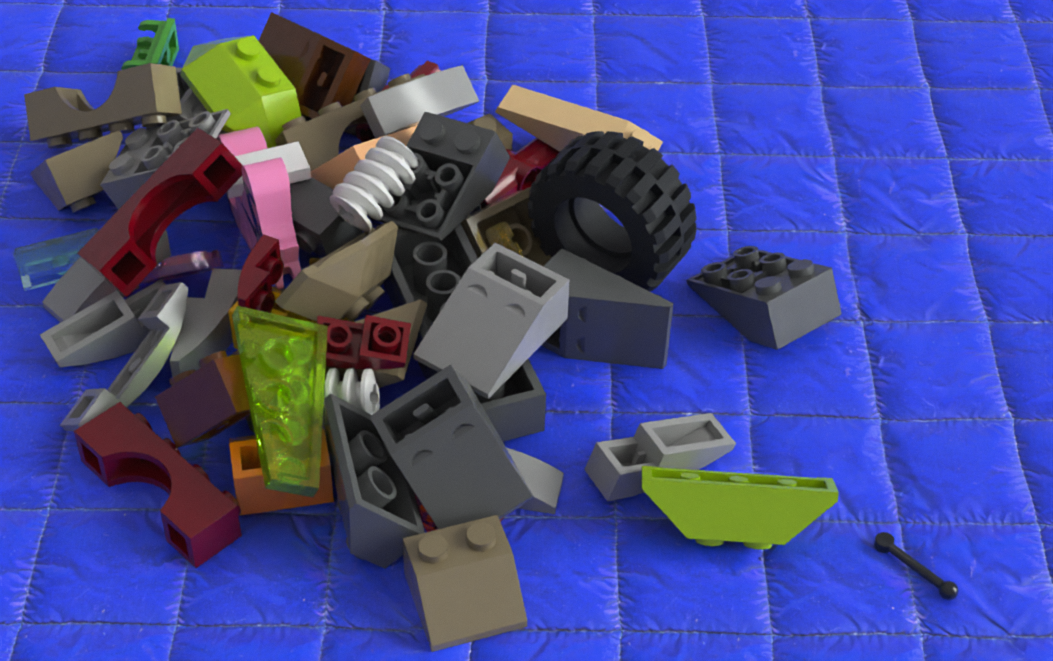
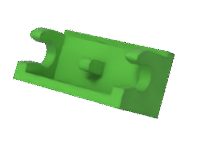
M167 18V21L144 20L140 22L139 30H150L156 34L154 38L148 36L139 37L132 59L124 62L121 69L124 70L148 63L173 66L179 51L175 19Z

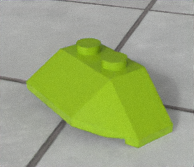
M251 35L224 38L192 47L180 75L207 111L210 113L225 109L230 111L231 114L221 130L229 133L258 126L262 131L267 147H276L275 139L284 131L282 125L301 117V111L295 87L256 37Z
M654 466L641 467L642 490L686 538L695 539L696 543L705 546H720L724 544V541L743 542L744 546L752 549H769L772 547V544L785 545L838 502L839 492L833 478L660 468Z

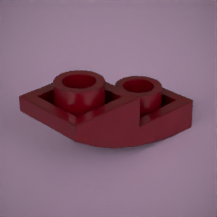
M265 234L249 253L238 282L237 298L242 330L249 333L262 318H266L271 313L275 303L272 285L279 281L284 268L283 261L281 260L279 239Z
M369 315L365 316L363 324L318 316L309 364L363 370L367 368L372 370L404 368L411 323Z

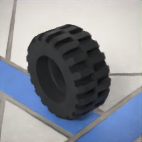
M595 131L573 139L536 176V180L531 184L529 191L528 215L529 218L533 219L531 229L534 237H539L541 240L540 248L546 256L550 255L553 257L559 250L564 249L647 291H653L691 248L692 241L695 239L697 230L695 221L697 219L695 205L689 202L691 192L687 184H682L678 179L680 173L673 164L668 166L661 159L663 155L655 148L649 150L644 147V141L635 137L623 138V133L607 131L604 134L603 131ZM600 205L612 212L623 226L611 219Z

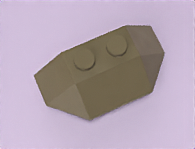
M389 221L377 226L375 229L372 227L369 232L362 233L319 261L304 268L275 302L282 309L317 321L318 316L340 320L347 318L351 322L354 321L365 309L369 310L385 293L380 286L391 275L398 226L393 221Z

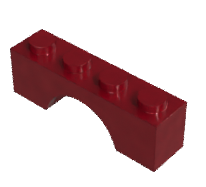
M197 128L77 254L108 283L127 297L157 266L155 257L157 244L171 222L184 211L197 204L218 202L242 176L243 165L221 141Z
M119 402L74 431L81 462L108 487L128 482H144L158 486L169 494L166 503L160 510L166 541L195 568L242 536L239 521L241 509L234 496L226 490L221 492L210 482L206 472L198 464H189L181 456L178 448L170 439H161L152 430L151 425L142 414L136 413L134 415Z

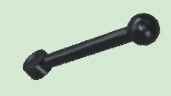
M880 532L876 535L874 546L877 551L882 553L890 552L937 587L942 598L952 600L958 595V586L954 582L943 581L894 544V537L891 534Z

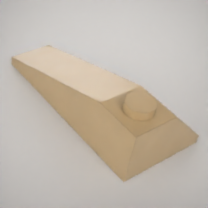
M513 84L495 113L559 152L576 137L595 131H603L604 134L607 131L623 133V138L626 139L635 137L644 141L643 146L649 150L655 148L659 151L663 141L651 135L648 131L628 120Z

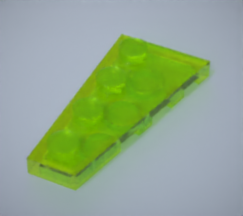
M237 306L232 314L265 488L314 497L319 489L328 326Z

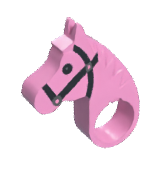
M258 126L219 134L216 138L234 156L268 149L262 131ZM280 157L243 165L242 179L244 191L242 196L228 198L237 226L250 250L253 249L264 234L279 239L281 260L283 261L284 268L279 281L275 284L278 290L284 289L283 275L290 274L294 280L301 272L298 260L299 245L297 244L292 219L290 183L284 161Z

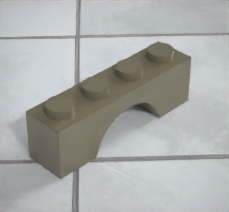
M148 63L118 71L111 95L105 103L96 109L88 103L81 89L51 87L24 94L30 141L47 142L48 148L53 149L72 146V139L79 138V141L84 142L93 141L103 137V132L107 131L113 133L120 130L122 134L135 131L134 125L142 124L143 127L162 126L167 122L166 118L182 114L176 67Z
M409 73L388 82L390 88L424 77L425 74L412 79ZM374 87L355 95L353 97L355 102L342 107L340 102H335L318 111L319 116L306 121L304 116L285 123L282 125L284 131L275 139L276 145L280 146L298 141L310 166V171H313L339 155L340 139L346 129L358 124H368L360 105L367 97L380 92H376Z

